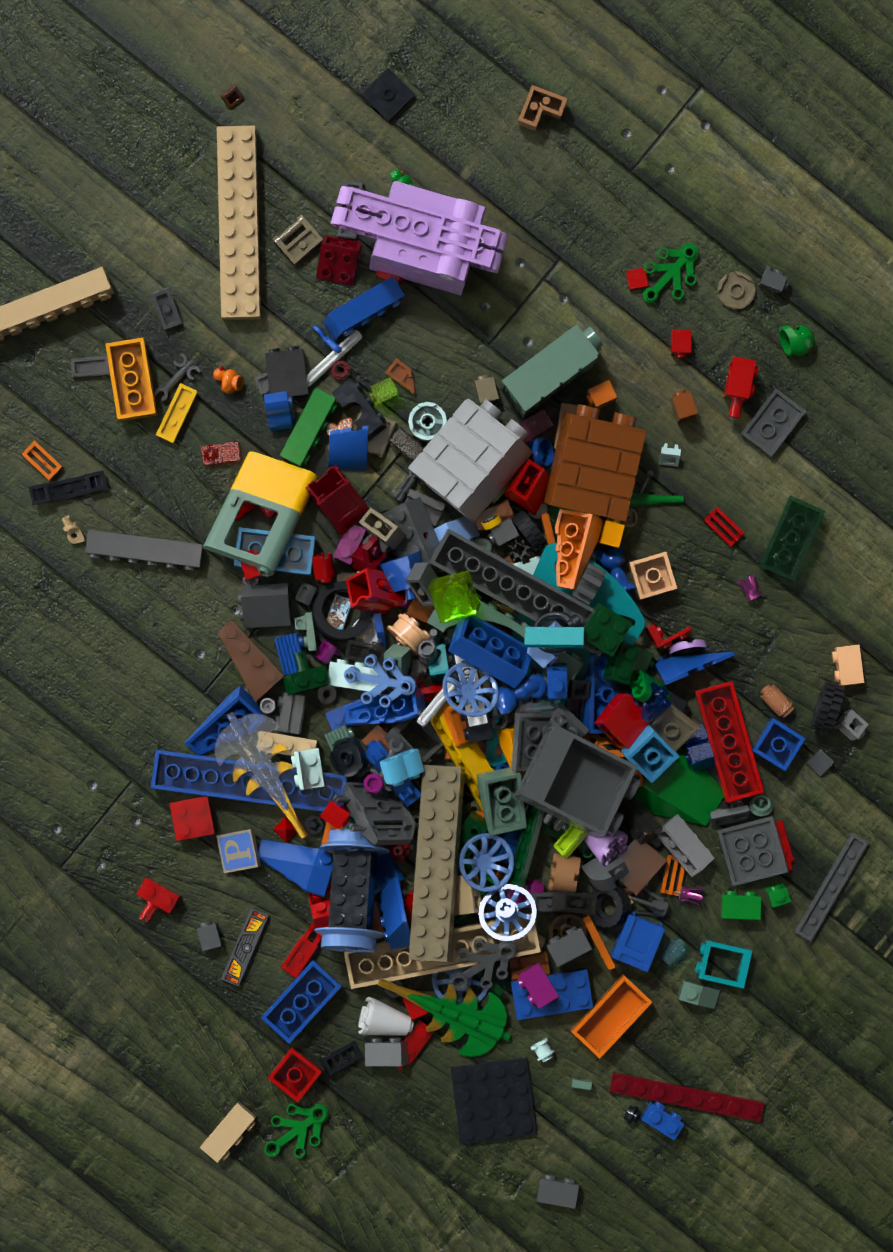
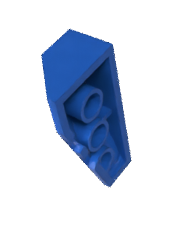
M590 656L586 680H590L591 683L589 699L585 701L583 724L589 729L587 733H604L594 722L615 695L619 694V691H616L615 683L603 679L609 656Z
M262 839L258 854L259 859L274 870H278L286 876L285 878L298 884L305 892L324 897L332 874L333 853L317 848Z

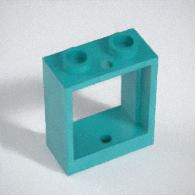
M707 939L705 943H701L699 954L702 955L701 962H697L695 973L698 974L697 977L744 989L752 950ZM711 947L742 953L736 981L705 974Z

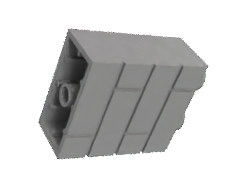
M468 398L455 411L453 417H450L438 431V434L427 444L423 452L416 457L408 469L426 486L474 523L531 456L533 451L523 442L529 433L517 422L511 419L504 426L498 421L503 413L491 402L485 399L478 406Z

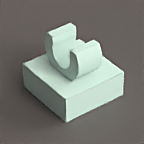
M665 443L664 447L661 448L659 464L678 467L681 449H678L676 444L674 449L667 448L668 444Z

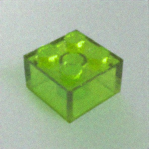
M469 570L432 579L428 589L440 623L478 614L481 604Z

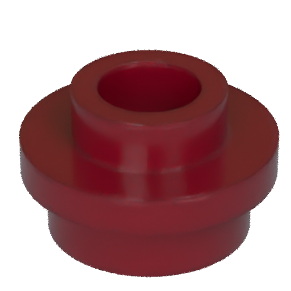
M337 361L332 365L331 373L335 379L344 380L350 374V367L344 361ZM339 367L344 368V373L339 374L337 369Z

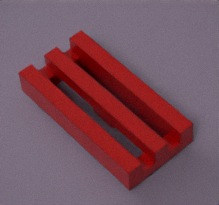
M718 507L703 520L730 547L744 534ZM716 513L738 533L737 536L715 515ZM711 518L733 538L732 541L710 521Z

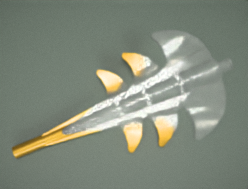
M231 712L227 715L231 724L221 731L215 743V757L218 765L221 766L228 757L238 754L240 758L233 769V781L237 782L243 774L252 772L254 775L247 784L246 795L250 796L253 791L263 786L290 820L300 838L307 837L308 834L298 820L279 778L283 772L293 769V766L286 762L272 763L271 761L274 755L287 751L288 748L277 742L263 743L262 741L264 735L270 731L279 730L280 726L272 718L262 714H248L237 719L234 712Z

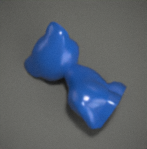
M609 546L603 550L595 551L596 561L603 568L611 570V576L632 597L637 588L629 582L626 573L620 568L625 562L623 548L621 546L619 548Z
M529 674L522 679L513 691L507 687H498V700L495 707L501 714H508L515 709L517 700H527L532 697L542 699L547 691L548 684L541 674Z

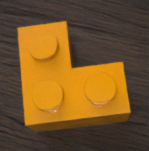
M608 517L606 520L602 519L603 524L597 542L619 548L625 525L620 524L621 520Z

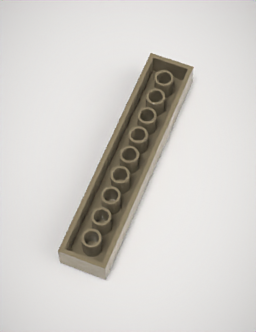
M423 765L425 771L422 774L409 960L451 963L465 769L452 766Z

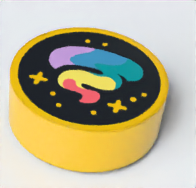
M495 514L483 520L481 524L485 530H489L498 526L502 520L499 514Z

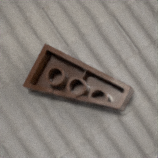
M230 620L217 632L255 702H258L283 679L284 675L233 620Z

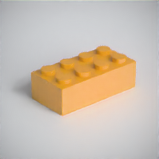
M144 338L106 343L117 419L121 422L157 416L146 340Z

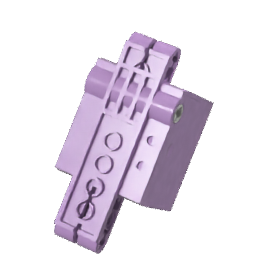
M397 181L392 183L389 197L353 187L341 186L336 202L340 207H335L330 225L376 239L371 256L370 270H379L400 276L405 280L460 296L470 266L498 273L503 257L498 252H504L509 235L499 229L482 225L486 211L484 206Z

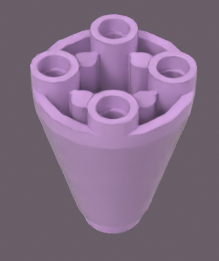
M617 830L614 835L606 832L605 837L595 838L587 835L584 839L598 861L605 866L613 862L619 855L625 854L628 850V845H626L628 836L620 830Z

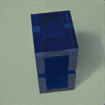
M704 723L699 724V730L681 746L682 749L686 748L685 759L687 765L691 764L693 771L715 765L714 754L710 742H708Z

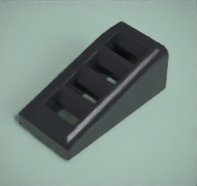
M352 1041L319 1061L327 1076L330 1077L364 1057L356 1042ZM350 1047L354 1055L356 1056L354 1059L348 1051V1048ZM344 1051L346 1057L349 1060L348 1062L344 1060L341 1052ZM337 1055L342 1064L341 1066L338 1065L334 1056ZM329 1059L331 1060V1062H332V1064H333V1066H334V1068H335L334 1070L331 1069V1067H330V1065L328 1064L327 1060H329Z

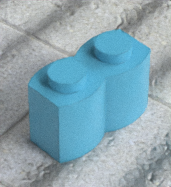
M409 749L380 761L386 784H393V786L404 784V780L408 778L409 780L420 777V773L425 771L418 749Z

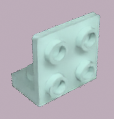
M319 748L294 752L295 756H291L293 768H297L298 775H294L296 787H300V790L324 787Z

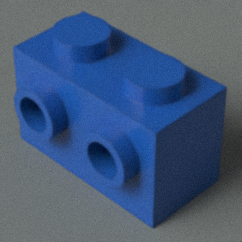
M650 1101L640 1117L641 1120L672 1140H675L684 1126V1122L681 1121L682 1117L675 1112L670 1114L661 1103Z

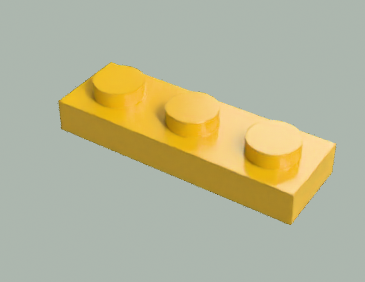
M179 384L156 436L174 444L198 391L184 384Z

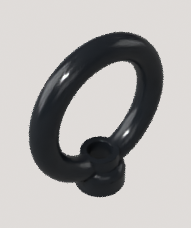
M559 611L543 614L533 625V627H541L548 620L560 619L565 621L568 627H583L578 615L571 617ZM570 648L539 649L546 653L557 654Z

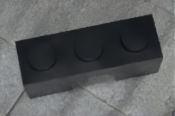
M349 379L332 393L346 411L352 406L358 405L362 407V415L354 424L359 430H362L363 426H369V441L386 428V425L383 423L386 419L380 411L376 413L372 408L375 404L370 397L367 396L365 398L361 393L364 389L359 382L356 381L354 383Z

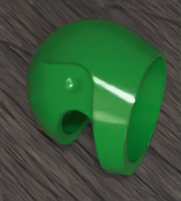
M785 325L779 329V339L787 355L803 356L813 349L815 337L809 327L796 325L795 330H793L790 326Z

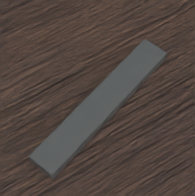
M851 833L794 931L796 934L812 942L869 844L868 841Z

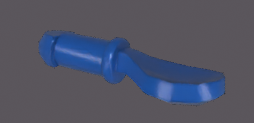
M312 327L313 330L320 334L324 344H327L337 353L342 351V348L330 336L326 337L321 327Z

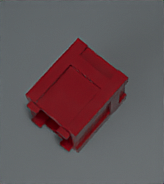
M337 465L326 470L327 473L317 481L313 480L309 483L306 490L342 536L349 528L363 518L369 507L350 481L346 479Z

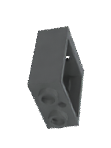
M419 716L399 722L384 736L388 742L394 738L393 746L396 748L399 747L401 742L404 743L403 748L398 753L414 749L400 734L402 730L410 725L431 748L425 756L421 757L423 765H428L432 761L430 759L432 755L437 757L443 751L441 747L444 744L435 729L429 723L424 727L418 724Z

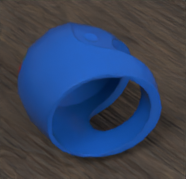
M538 437L535 441L526 443L533 451L528 459L544 469L553 463L554 449L547 438Z

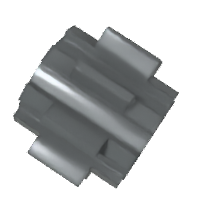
M514 539V545L508 544L512 551L508 552L507 555H513V561L516 558H520L523 562L524 555L530 556L526 552L530 546L524 545V539L521 543ZM518 545L520 548H524L520 556L518 553H514Z

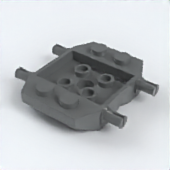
M346 782L343 787V795H334L333 797L335 803H345L356 822V824L351 823L349 825L350 832H361L374 845H408L413 839L414 830H418L419 823L415 822L411 813L403 806L402 800L393 789L387 791L382 788L377 793H370L364 788V782ZM379 823H388V824H390V825H378V824H379Z

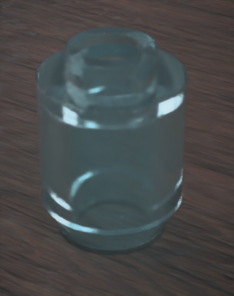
M672 938L661 950L662 953L659 957L669 966L673 963L676 964L687 951L685 949L686 944L680 938L676 940Z

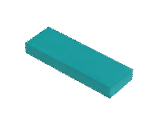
M525 627L524 645L525 647L584 648V627Z

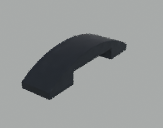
M103 470L28 487L32 506L71 499L108 489Z
M571 680L564 706L583 723L585 701L589 699L591 681Z

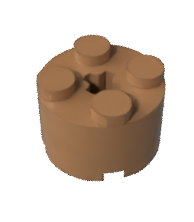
M554 852L549 873L548 890L575 894L581 858L570 855L566 859L560 853Z

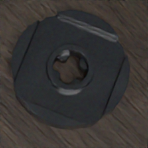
M346 737L333 743L332 746L334 747L333 751L330 752V760L333 768L338 773L341 772L345 774L343 776L351 777L360 773L363 767L367 765L364 750L357 738ZM347 753L350 756V760L345 757Z

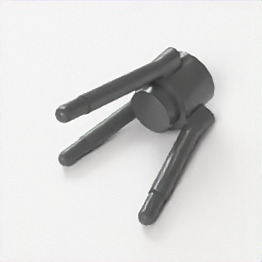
M645 887L642 891L656 900L653 899L652 902L632 897L633 901L649 906L650 911L631 909L630 913L633 910L636 914L649 915L656 918L658 915L664 917L668 908V902H665L663 897L656 895Z

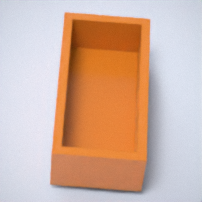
M622 974L593 1005V1008H590L576 1023L571 1032L600 1059L648 1008L652 1001Z

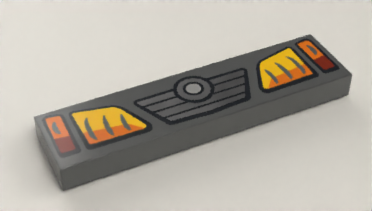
M253 908L250 909L221 977L222 980L239 987L269 916L268 914Z

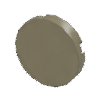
M739 271L724 275L717 288L720 302L725 307L733 310L747 307L754 299L756 292L752 278L746 273Z

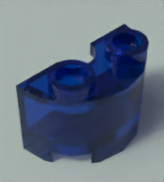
M654 681L651 683V697L645 702L638 700V703L643 708L640 710L642 719L647 722L655 720L671 707V703L666 697L668 691L662 685L658 686Z

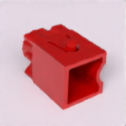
M366 568L346 579L350 605L353 609L385 614L390 611L391 607L397 608L404 603L405 590L394 592L383 571Z

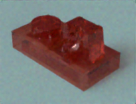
M239 441L200 446L203 466L241 461Z

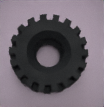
M829 681L824 682L814 709L811 722L812 727L827 732L833 730L843 701L845 686Z

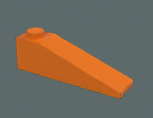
M564 509L559 510L555 525V534H557V545L555 546L556 552H558V562L556 563L558 587L576 589L599 539L603 520L597 516Z

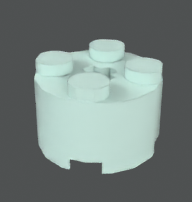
M424 402L413 408L408 422L410 431L415 438L420 441L430 442L447 422L445 412L437 404ZM427 417L430 418V421L433 420L429 427L422 424V421H425Z

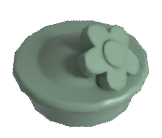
M757 795L749 802V809L756 816H766L771 813L773 808L770 799L764 795Z

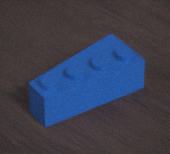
M392 276L329 312L322 323L332 339L337 341L341 337L351 334L359 326H365L372 318L382 316L388 308L394 309L402 304L401 300L405 295Z

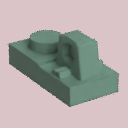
M307 612L304 616L294 618L295 629L307 630V636L303 637L304 646L309 649V652L317 651L312 612Z

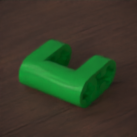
M640 669L632 673L630 686L632 694L636 699L641 702L650 699L652 709L658 714L671 703L668 689Z

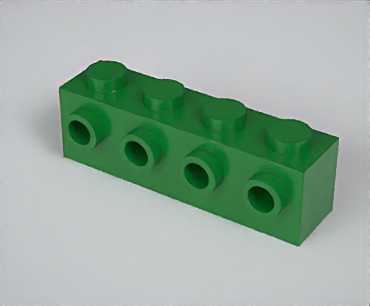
M317 388L314 389L280 454L281 458L299 467L308 463L311 457L308 453L312 447L315 448L320 440L317 437L320 430H325L329 422L326 420L329 413L333 414L338 404L335 403V397Z

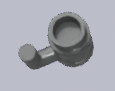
M436 629L430 630V640L423 641L418 648L419 659L426 665L433 664L438 659L436 649L438 633Z

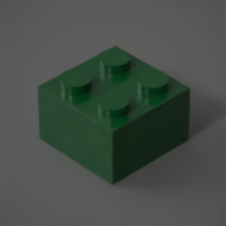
M597 603L583 625L584 640L613 657L633 623L604 605Z

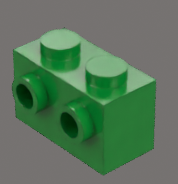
M726 891V894H721V918L761 920V896H757V892H745V895H737L738 891Z

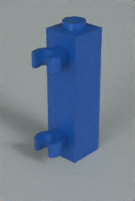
M381 739L377 742L375 740L371 741L365 746L367 750L364 752L365 756L379 773L381 771L380 761L386 759L389 749ZM408 778L404 780V784L399 786L389 784L407 807L421 797V789L413 779L409 780Z

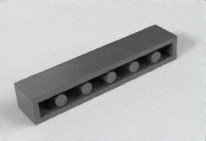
M88 530L85 553L90 554L91 558L101 559V555L109 556L108 560L120 561V558H126L129 563L139 564V560L147 561L146 565L158 566V563H165L168 568L177 569V565L185 566L184 570L196 571V568H201L203 544Z

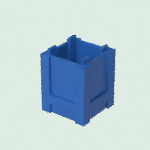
M632 910L627 920L622 923L610 956L648 972L665 928L662 927L663 923L660 921L657 925L635 916L636 912Z

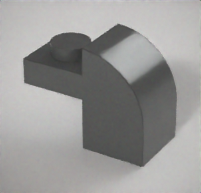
M619 857L605 867L597 858L581 867L590 884L600 891H609L617 888L615 881L629 873L622 857Z

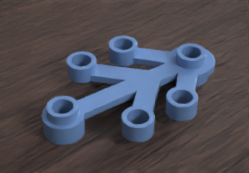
M374 654L368 655L364 662L368 667H372L378 676L361 673L355 666L349 667L344 672V678L349 683L363 681L378 684L372 690L366 691L361 695V701L364 704L371 703L375 696L389 686L396 689L389 695H383L379 699L382 707H388L399 695H410L416 689L415 680L410 676H404L396 665V661L391 657L384 660L383 667L386 670H391L396 679L388 676ZM372 658L374 663H370L368 659ZM387 661L392 663V667L387 665ZM349 673L353 674V679L349 677ZM404 683L408 684V689L403 686ZM365 695H368L370 700H366ZM383 698L388 700V704L384 703Z

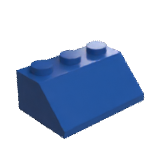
M395 877L380 893L381 902H377L379 912L383 913V917H380L382 928H386V931L383 932L385 943H389L391 950L410 946L411 927L399 877Z

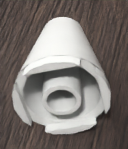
M373 997L366 998L365 1001L368 1004L367 1007L363 1006L358 1027L362 1028V1030L358 1031L359 1034L406 1036L408 1032L411 1033L414 1022L411 1021L410 1016Z

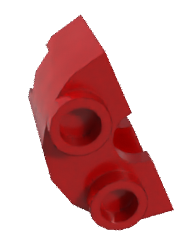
M323 552L314 553L312 562L315 580H320V583L332 581L336 575L332 552H328L327 556H324Z

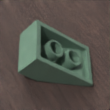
M510 767L477 774L478 791L489 835L527 828L524 802L514 797L521 783V773L519 771H512Z

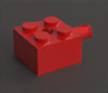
M734 356L730 361L723 396L725 399L732 400L728 417L740 419L743 402H746L754 394L755 385H752V381L757 377L759 366H756L755 360Z

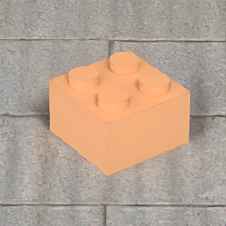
M667 552L628 563L634 585L637 588L636 592L639 600L677 589Z

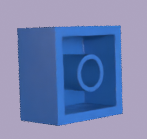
M770 718L753 745L752 751L782 771H786L806 738L776 719Z

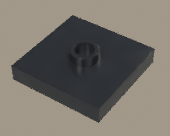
M387 68L361 96L389 122L415 96V93Z

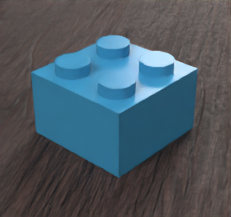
M649 724L629 749L621 750L623 755L632 764L638 766L637 769L651 783L680 757Z

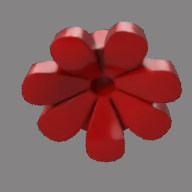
M409 844L388 845L396 862L399 859L401 863H404L406 861L405 856L411 855V851L407 850Z

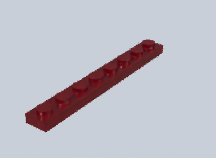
M617 1072L612 1073L609 1092L761 1122L764 1102Z

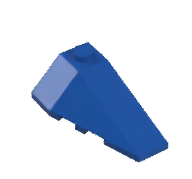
M734 652L675 656L670 658L665 655L656 659L658 663L654 664V667L662 685H667L734 656Z
M416 686L412 694L399 695L388 707H382L379 699L383 695H389L392 691L374 697V700L369 704L360 702L346 707L347 725L403 722L420 716L426 709L424 694ZM383 698L384 703L388 704V700Z
M239 686L185 741V744L197 755H201L218 748L219 745L225 742L234 741L239 736L254 732L266 721V717L254 698L244 688Z

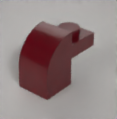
M372 535L365 544L362 543L351 555L353 568L358 571L366 568L377 570L381 566L380 564L385 562L387 553L381 551L378 537Z

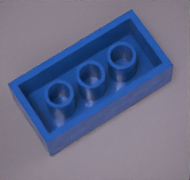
M469 612L456 625L448 650L513 688H516L526 676L531 656L527 653L528 647H525L524 643Z
M313 959L261 1016V1019L290 1044L341 988L342 984Z
M587 968L547 975L559 997L541 1008H538L537 1005L532 1006L527 997L530 995L527 988L523 990L517 980L511 981L517 1020L593 1008Z

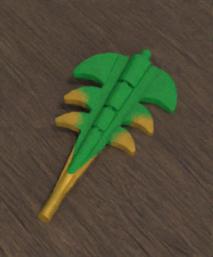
M382 978L378 981L379 986L397 993L434 1015L431 1023L426 1027L427 1032L438 1030L446 1022L449 1023V1029L441 1038V1042H453L461 1038L465 1033L468 1034L466 1044L458 1051L460 1055L469 1057L480 1056L490 1051L500 1038L508 1041L511 1034L503 1031L507 1021L505 1005L493 992L488 993L489 997L485 1007L477 1010V998L470 987H467L464 1000L457 1004V995L452 983L448 984L447 992L441 999L398 986Z

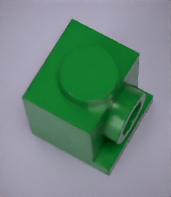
M783 882L765 888L772 908L791 902L787 887L784 886Z

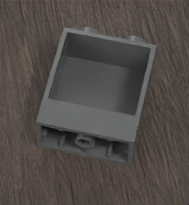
M554 724L547 727L514 797L592 837H605L606 832L614 835L624 817V814L617 811L623 797L631 800L639 787L640 779L634 777L638 766Z

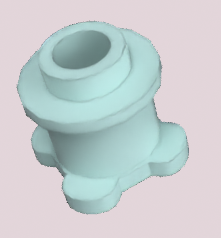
M547 1037L530 1048L535 1051L538 1061L542 1060L545 1062L553 1057L552 1053L554 1050H551L548 1045Z

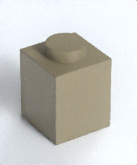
M489 375L479 376L478 380L475 381V387L480 405L485 399L489 402L499 401L494 377H489Z

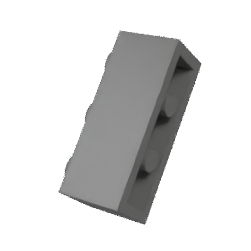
M678 814L669 819L655 832L657 837L691 877L702 871L714 859L709 849L702 844L697 835L692 832Z

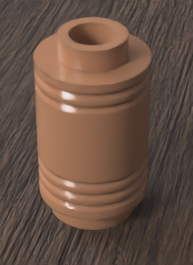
M768 684L761 690L762 695L760 698L779 717H786L794 709L793 703L775 684L772 686Z

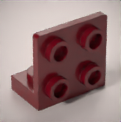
M324 235L316 278L352 286L362 242Z

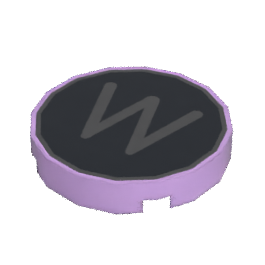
M695 639L693 642L682 641L675 643L668 649L669 655L675 657L705 651L707 646L706 641Z

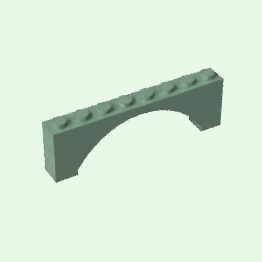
M459 581L450 583L427 621L430 625L444 632L446 628L458 624L463 616L469 612L483 621L505 625L516 631L524 639L525 627H532L524 621L519 623L515 620L516 616L508 611L504 614L498 610L499 606L491 601L486 603L482 600L483 596L477 592H468L465 590L466 586ZM567 651L557 654L558 658L554 662L567 663V690L570 681L574 680L584 664L581 661L582 657L573 651L571 654ZM546 665L544 668L542 667V671H543L544 679H545L546 682H547V665ZM547 685V691L545 692V695H547V696H548V685Z

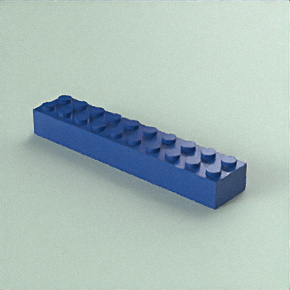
M156 750L151 788L277 805L272 799L273 797L282 806L288 807L283 790L284 787L292 807L324 811L334 795H343V787L348 777L341 774L323 772L324 787L300 790V787H296L294 775H298L297 768L289 769L281 774L278 773L281 771H277L280 768L276 769L277 766ZM239 767L237 770H241V767H243V770H245L243 772L247 773L243 774L237 782H234L233 769L235 770ZM250 779L256 780L255 782L259 783L257 784L259 786L250 796H247V784Z

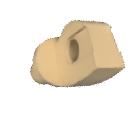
M69 515L63 517L62 521L65 525L63 530L67 532V539L73 544L85 541L79 525L76 522H72Z

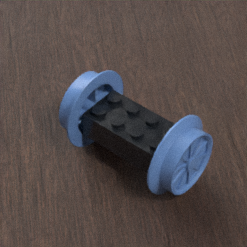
M349 829L330 830L328 843L320 846L321 850L333 853L328 927L316 928L314 932L322 936V949L356 953L375 952L376 940L384 937V933L372 930L377 856L387 855L390 853V850L382 845H374L361 832H350Z

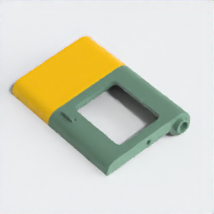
M248 452L203 545V549L255 566L258 573L262 576L274 575L311 496L306 487L313 480L317 481L318 476L309 470L256 452ZM244 502L278 513L258 555L224 543Z

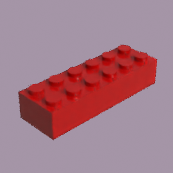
M733 681L694 691L725 802L728 803L764 793Z

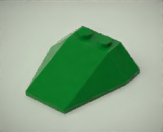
M682 745L676 751L680 757L653 783L646 778L635 793L631 803L648 813L670 818L678 814L684 821L706 826L710 820V812L716 810L723 799L722 789L685 745Z

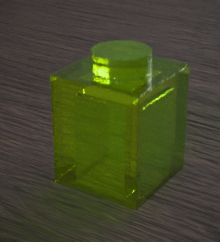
M391 377L370 386L371 391L368 392L373 403L377 401L378 405L399 396Z

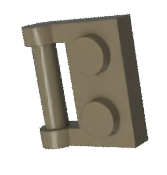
M302 215L298 216V220L281 235L275 236L272 239L294 265L323 241V238ZM303 225L306 229L286 246L283 242Z

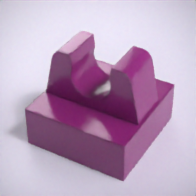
M324 640L314 656L325 664H330V662H333L331 660L333 654L339 656L340 652L335 646Z

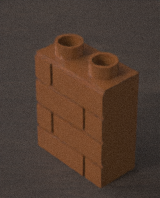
M578 404L576 414L564 412L544 503L626 521L646 430L635 428L637 417L614 412L613 421L607 422L598 420L600 409Z

